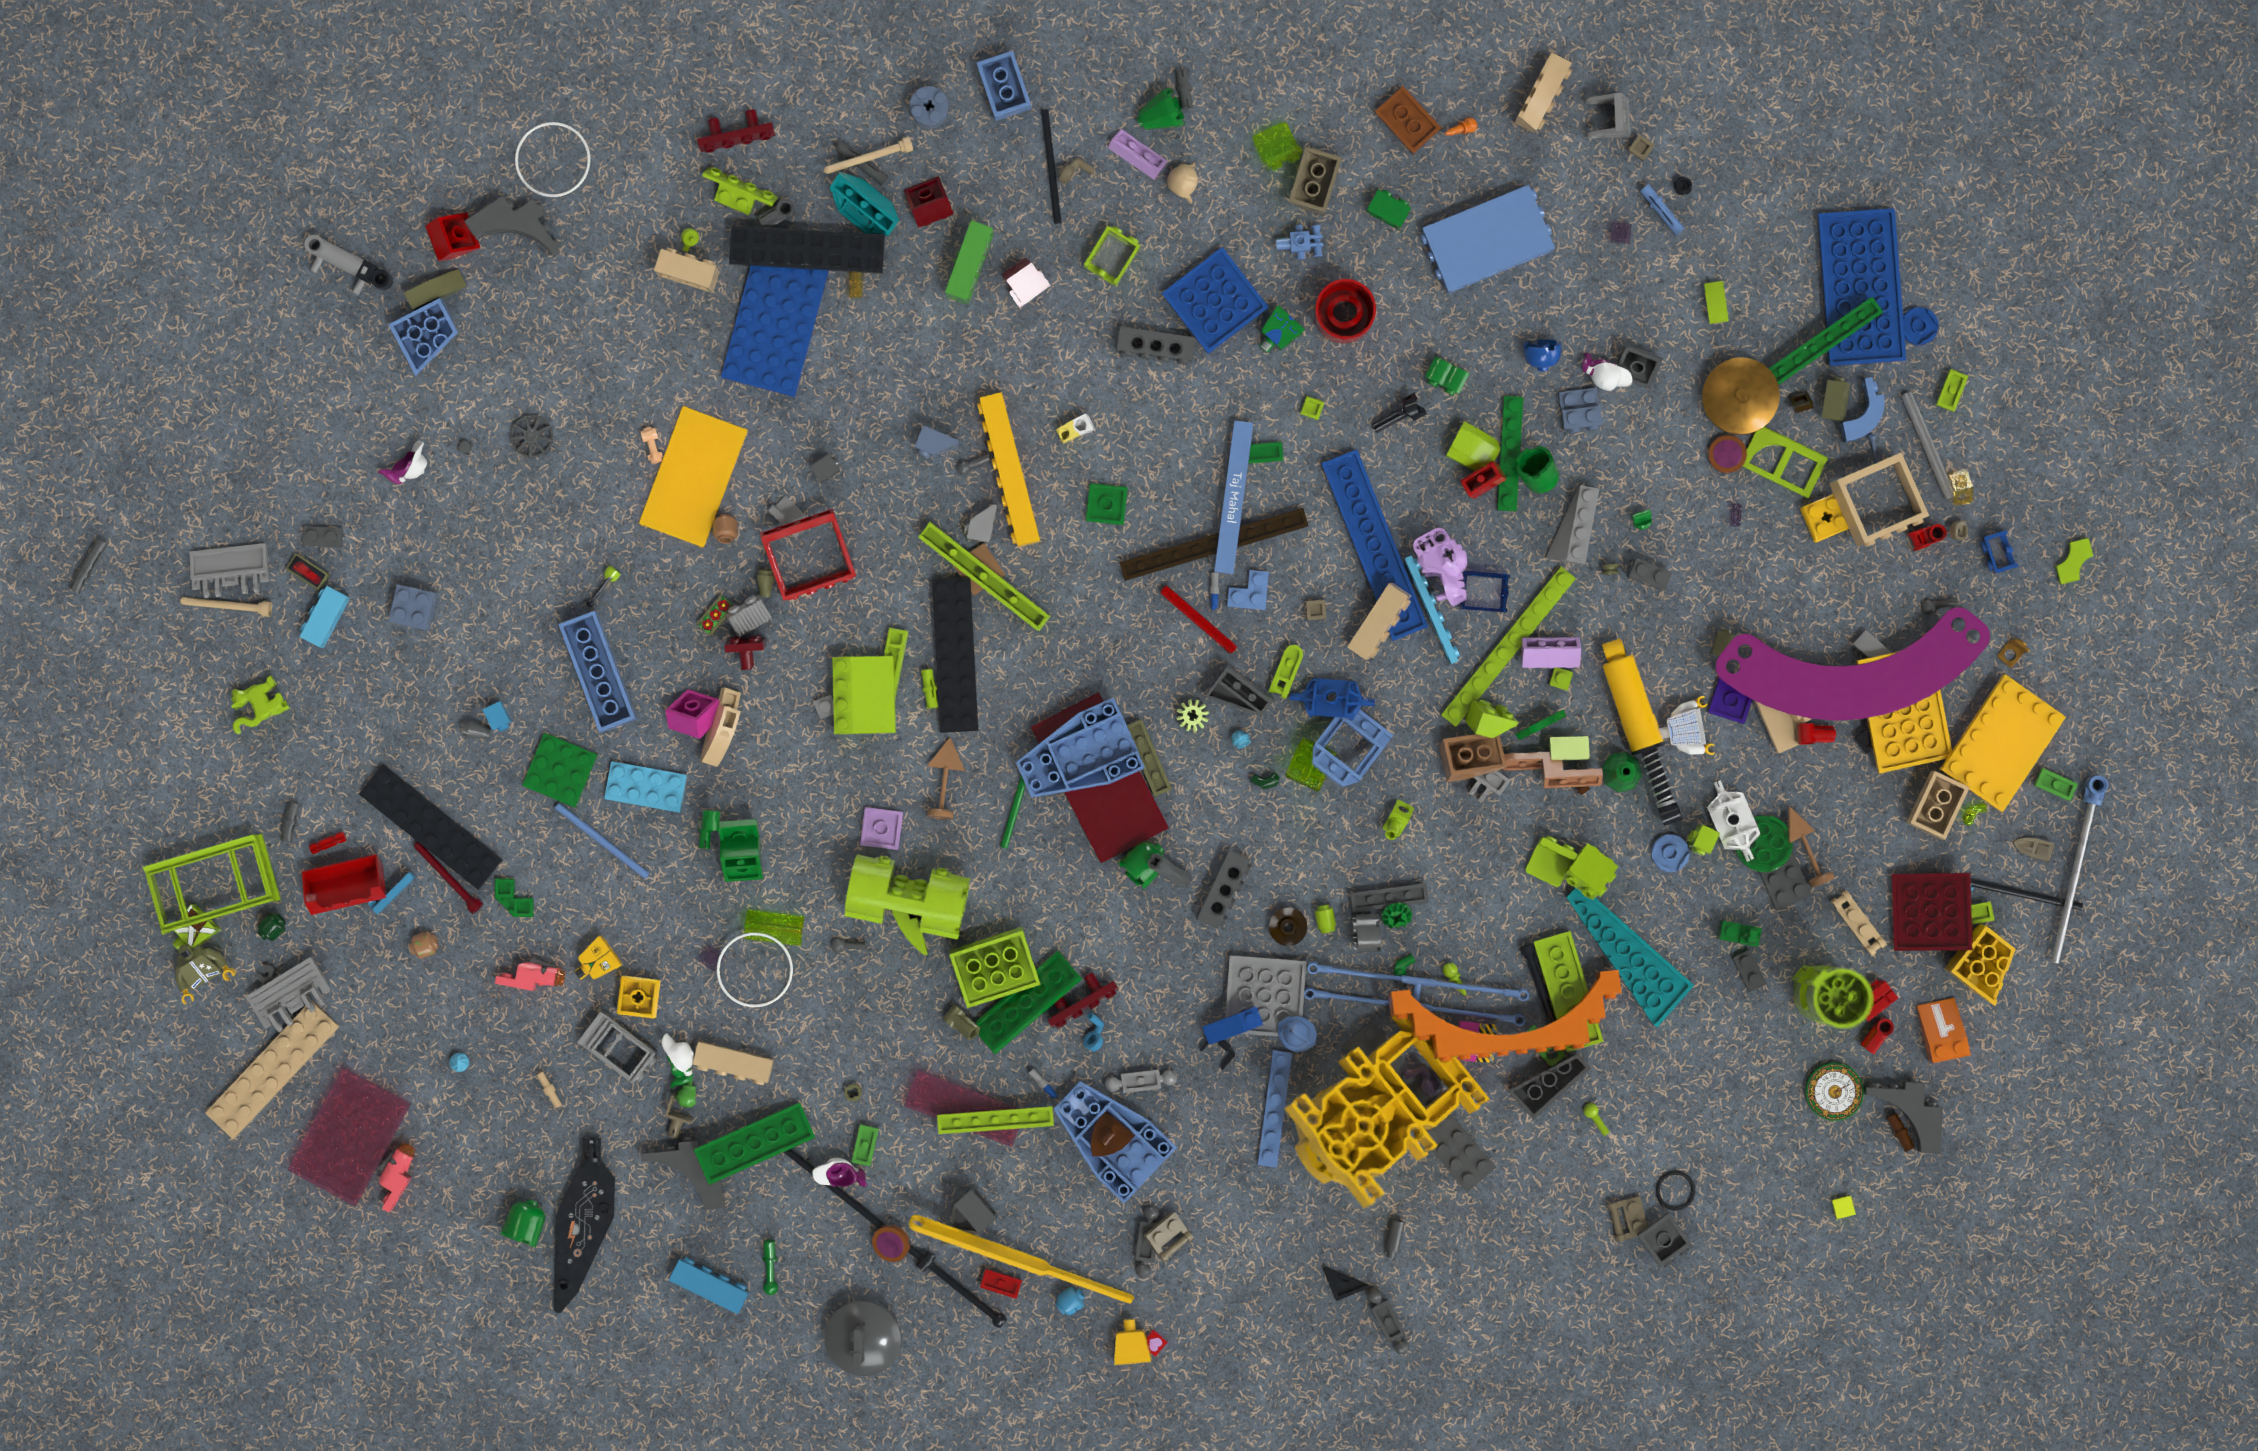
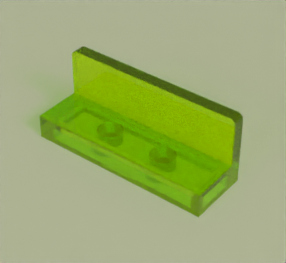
M747 910L744 934L752 932L764 933L776 938L782 944L801 946L805 916ZM759 935L744 937L747 940L776 943L770 938Z

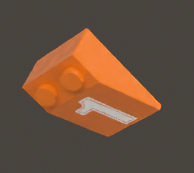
M1955 998L1916 1005L1928 1062L1937 1063L1971 1055L1967 1035Z

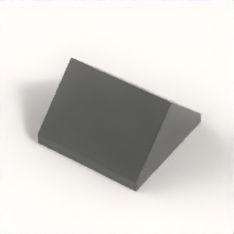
M1626 345L1622 350L1617 366L1625 368L1631 373L1633 383L1650 388L1663 358Z

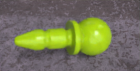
M1446 963L1442 971L1449 978V982L1453 981L1456 984H1463L1459 978L1461 974L1458 973L1457 966L1454 963ZM1457 989L1462 995L1466 996L1465 989Z

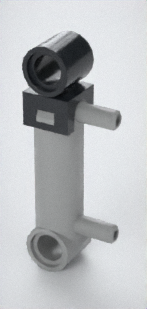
M310 235L306 238L304 243L306 250L316 256L310 268V271L313 273H317L323 260L358 278L352 291L356 295L360 294L365 283L373 284L382 291L388 290L392 286L393 278L385 270L379 269L376 265L359 258L318 235ZM319 241L320 247L317 250H313L312 244ZM385 275V283L378 284V278Z

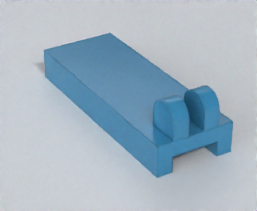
M410 871L386 895V898L380 902L377 900L368 903L369 906L378 915L416 875Z

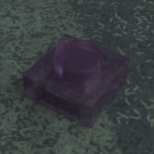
M1612 222L1610 243L1630 244L1632 224Z
M709 945L699 962L715 972L721 952ZM723 954L721 962L723 961L726 955Z

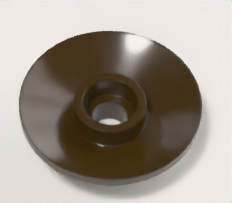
M1282 908L1271 917L1269 932L1277 943L1284 946H1293L1301 942L1305 937L1307 921L1300 911L1294 908ZM1286 923L1291 924L1290 930H1285L1284 925Z

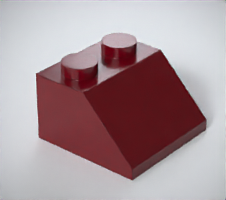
M939 176L904 189L918 228L928 226L935 221L946 219L954 214Z

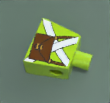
M191 904L187 909L189 917L204 913L196 904ZM212 920L174 930L179 937L172 944L177 950L184 944L194 948L197 945H202L220 932L221 929Z

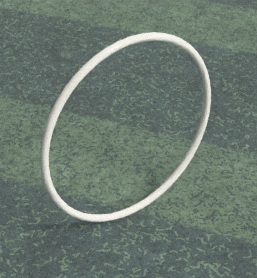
M548 122L533 127L522 137L516 149L515 166L519 178L531 191L546 197H559L571 193L582 184L589 171L590 152L586 141L574 128L563 123ZM547 125L563 126L573 131L582 140L587 152V167L582 179L572 189L560 194H545L533 189L523 179L518 166V153L525 138L534 130Z
M758 932L742 934L732 939L722 950L717 962V978L722 990L731 1000L747 1007H762L778 1000L788 989L793 974L792 960L785 946L776 938ZM759 935L774 940L783 948L789 960L790 975L787 985L776 998L763 1004H747L738 1001L726 991L720 978V962L724 952L733 942L745 936Z

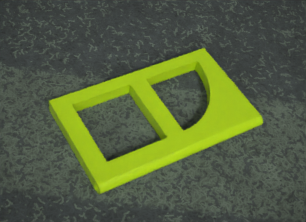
M1763 427L1754 433L1747 448L1745 464L1742 467L1808 499L1828 461V457L1767 427ZM1772 445L1785 447L1773 474L1749 463L1752 457L1765 447ZM1793 452L1816 462L1804 489L1780 478Z

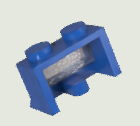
M2007 530L1983 537V542H1980L1983 553L1987 552L1989 560H1986L1988 569L1993 571L1994 574L2018 567L2012 555V546L2009 545L2006 536L2008 534Z

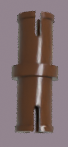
M1896 1112L1887 1117L1886 1119L1895 1132L1893 1135L1895 1138H1898L1904 1152L1915 1148L1916 1146L1908 1134L1909 1130L1907 1127H1904L1898 1113Z

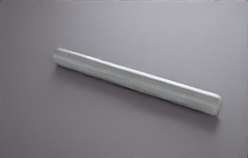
M1911 392L1902 395V400L1944 498H1952L1955 496V492Z

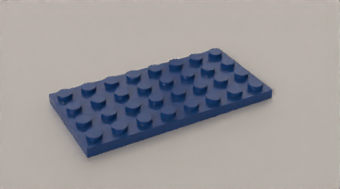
M1895 208L1817 214L1826 328L1871 297L1874 298L1883 311L1881 315L1828 351L1829 367L1906 361Z
M750 266L721 378L796 397L829 271Z

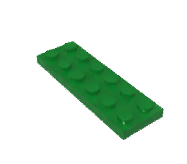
M1059 951L1054 953L1036 969L1041 985L1005 996L975 1022L980 1027L979 1037L993 1054H997L1082 980L1080 975Z
M797 1103L700 1146L693 1151L708 1185H711L816 1137L801 1103Z

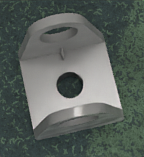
M1613 93L1585 99L1586 104L1615 105V127L1588 132L1587 138L1631 137L1629 99L1623 93Z

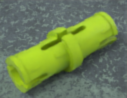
M933 669L921 671L924 687L922 692L925 693L926 709L939 707L936 690L938 689L935 686Z

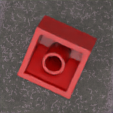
M467 212L437 217L425 225L438 261L453 259L481 248L478 240L475 239L465 224V220L469 218Z

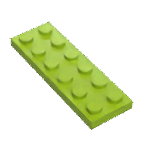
M1571 931L1533 941L1556 1020L1567 1014L1588 992ZM1587 1021L1590 1043L1584 1045V1047L1604 1042L1599 1024H1589V1021ZM1566 1046V1047H1565V1048H1566V1050H1565L1566 1052H1571V1051H1574V1050H1578V1049H1573V1046Z

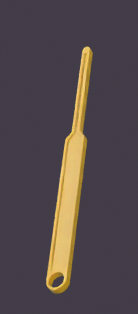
M912 1215L908 1222L909 1227L916 1232L1040 1276L1050 1275L1129 1304L1134 1299L1132 1294L1050 1266L1044 1259L929 1218ZM913 1221L920 1222L922 1226L916 1225Z

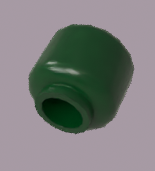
M269 912L258 921L257 927L259 930L257 933L263 940L274 941L285 932L286 921L277 912L275 914Z

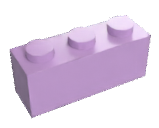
M1580 637L1522 638V668L1580 667Z

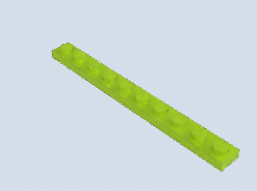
M1562 566L1558 569L1441 714L1443 718L1454 727L1460 723L1468 713L1472 700L1477 701L1519 650L1522 638H1528L1574 582L1576 578Z

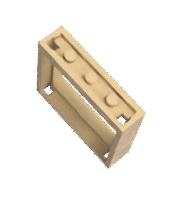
M1902 452L1830 483V487L1857 547L1865 544V547L1876 543L1875 539L1880 537L1882 541L1891 537V532L1896 530L1898 534L1907 530V525L1912 523L1914 527L1923 523V518L1929 516ZM1894 465L1915 516L1867 536L1845 485Z

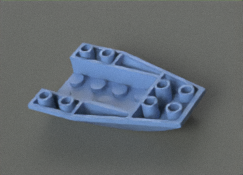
M1114 697L1078 713L1016 762L1031 798L1111 784L1145 768Z
M1081 1081L1054 1108V1111L1095 1176L1123 1203L1138 1190L1177 1148L1148 1119ZM1107 1111L1135 1136L1122 1150L1114 1154L1092 1157L1091 1135L1095 1124L1103 1113Z

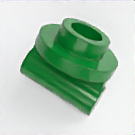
M1646 509L1632 514L1633 526L1640 530L1649 528L1652 524L1651 510Z

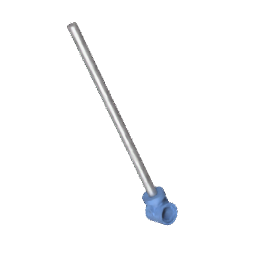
M2091 776L2085 781V792L2082 802L2088 805L2051 960L2053 963L2059 964L2095 806H2102L2104 793L2108 789V782L2103 776ZM2095 780L2100 784V788L2097 791L2093 788Z

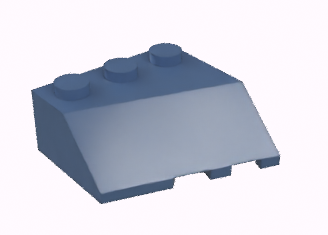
M442 298L388 324L415 376L458 333L452 315Z

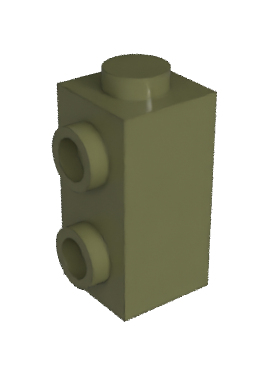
M1834 377L1833 380H1827L1822 411L1823 419L1845 422L1850 383L1845 382V378Z

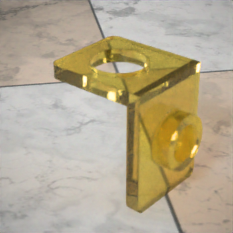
M1968 471L1949 472L1948 477L1954 490V506L1972 503L1974 487ZM1961 494H1968L1966 499H1958Z

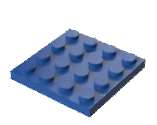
M1223 247L1162 292L1163 297L1192 335L1196 337V340L1207 354H1210L1269 308Z

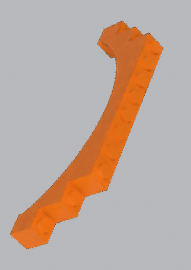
M1619 970L1598 972L1596 980L1587 994L1567 1014L1545 1027L1513 1035L1483 1034L1452 1025L1423 1007L1411 995V990L1392 991L1388 996L1391 1017L1396 1016L1397 1020L1407 1019L1408 1015H1410L1412 1037L1418 1038L1419 1041L1430 1040V1036H1432L1434 1059H1440V1062L1452 1061L1454 1057H1459V1060H1468L1474 1055H1478V1058H1488L1490 1054L1497 1053V1057L1508 1056L1509 1052L1515 1051L1516 1055L1527 1054V1050H1535V1053L1547 1052L1546 1048H1554V1051L1566 1050V1046H1573V1049L1585 1048L1584 1045L1590 1043L1587 1021H1589V1024H1598L1600 1020L1606 1018L1603 996L1605 1000L1615 999L1616 995L1622 992Z

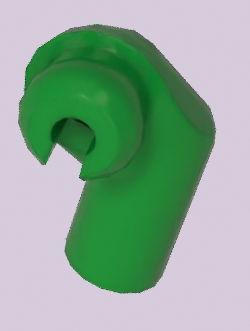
M1412 954L1396 961L1393 971L1394 976H1406L1407 966L1416 962Z

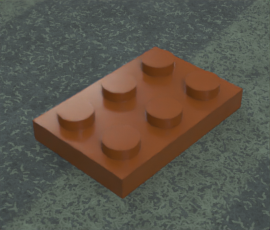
M1404 86L1374 112L1412 155L1441 130L1438 123Z

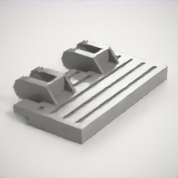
M266 543L189 552L192 590L201 589V581H203L204 598H210L211 582H215L216 597H222V586L239 585V577H241L243 594H248L249 591L248 578H253V590L255 593L260 592V582H269L268 547Z
M312 956L245 997L263 1027L267 1029L273 1025L280 1032L283 1028L275 1015L277 1012L280 1013L284 1022L290 1026L293 1024V1021L285 1009L286 1007L291 1014L305 1005L310 1012L315 1011V1006L308 994L312 992L318 1004L323 1006L325 1005V1000L318 987L323 994L330 991L331 988Z

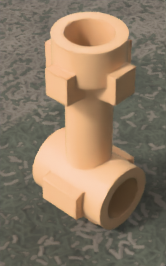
M651 427L644 428L640 433L642 441L647 442L650 455L647 456L651 464L662 462V453L657 451L654 440L658 439L656 429Z

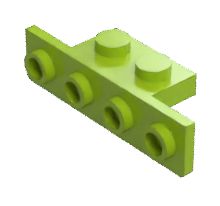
M708 167L703 172V177L719 183L714 201L746 215L751 214L756 200L773 206L778 200V197L771 191L761 190L756 185L745 183L734 175L722 173L718 168Z

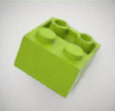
M1472 700L1465 722L1475 734L1494 738L1518 724V721L1508 711L1506 706L1500 704L1493 706L1485 700Z

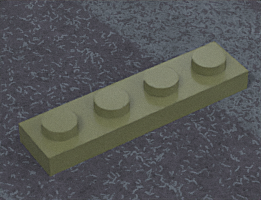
M1142 719L1127 725L1145 766L1143 771L1154 797L1172 790Z

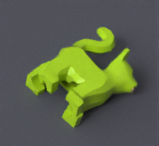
M272 675L263 684L252 685L246 690L233 689L231 691L232 708L238 710L247 702H250L255 713L253 719L238 717L234 720L232 728L236 734H241V724L254 727L271 716L279 715L290 709L286 700L283 699L281 692L275 694V698L272 700L267 696L268 691L277 685Z

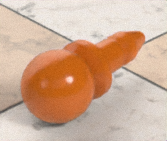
M1466 118L1464 121H1460L1458 126L1448 129L1445 135L1452 136L1458 133L1463 135L1472 133L1477 129V121L1473 118Z

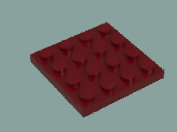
M1971 873L1892 874L1894 951L1973 950Z

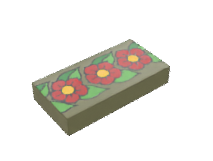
M720 595L696 624L712 636L727 619L726 614L729 613L728 610L734 605Z

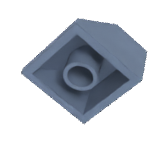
M923 425L914 447L918 455L929 459L930 456L935 458L959 448L960 442L955 438Z

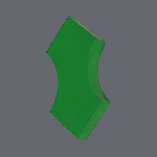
M1564 709L1516 733L1518 740L1530 736L1566 717Z

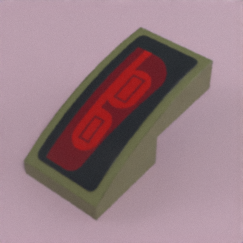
M297 553L286 567V570L321 591L330 577V574Z

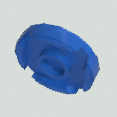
M1915 307L1903 315L1905 340L1908 343L1924 345L1935 338L1939 326L1937 317L1931 310Z

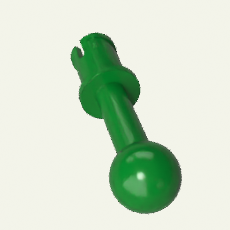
M767 1239L763 1241L764 1257H762V1261L766 1262L767 1279L763 1285V1291L767 1295H774L778 1291V1284L774 1281V1261L778 1259L775 1256V1240Z

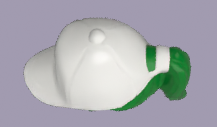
M666 1033L662 1038V1047L668 1054L667 1059L671 1064V1072L675 1076L670 1084L671 1089H673L677 1085H683L692 1080L691 1066L694 1060V1053L688 1043H676Z

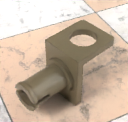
M673 1092L665 1117L672 1119L667 1135L679 1138L682 1124H690L693 1117L672 1110L676 1097V1092Z

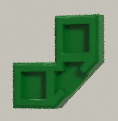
M495 878V899L513 917H534V898H515V879Z

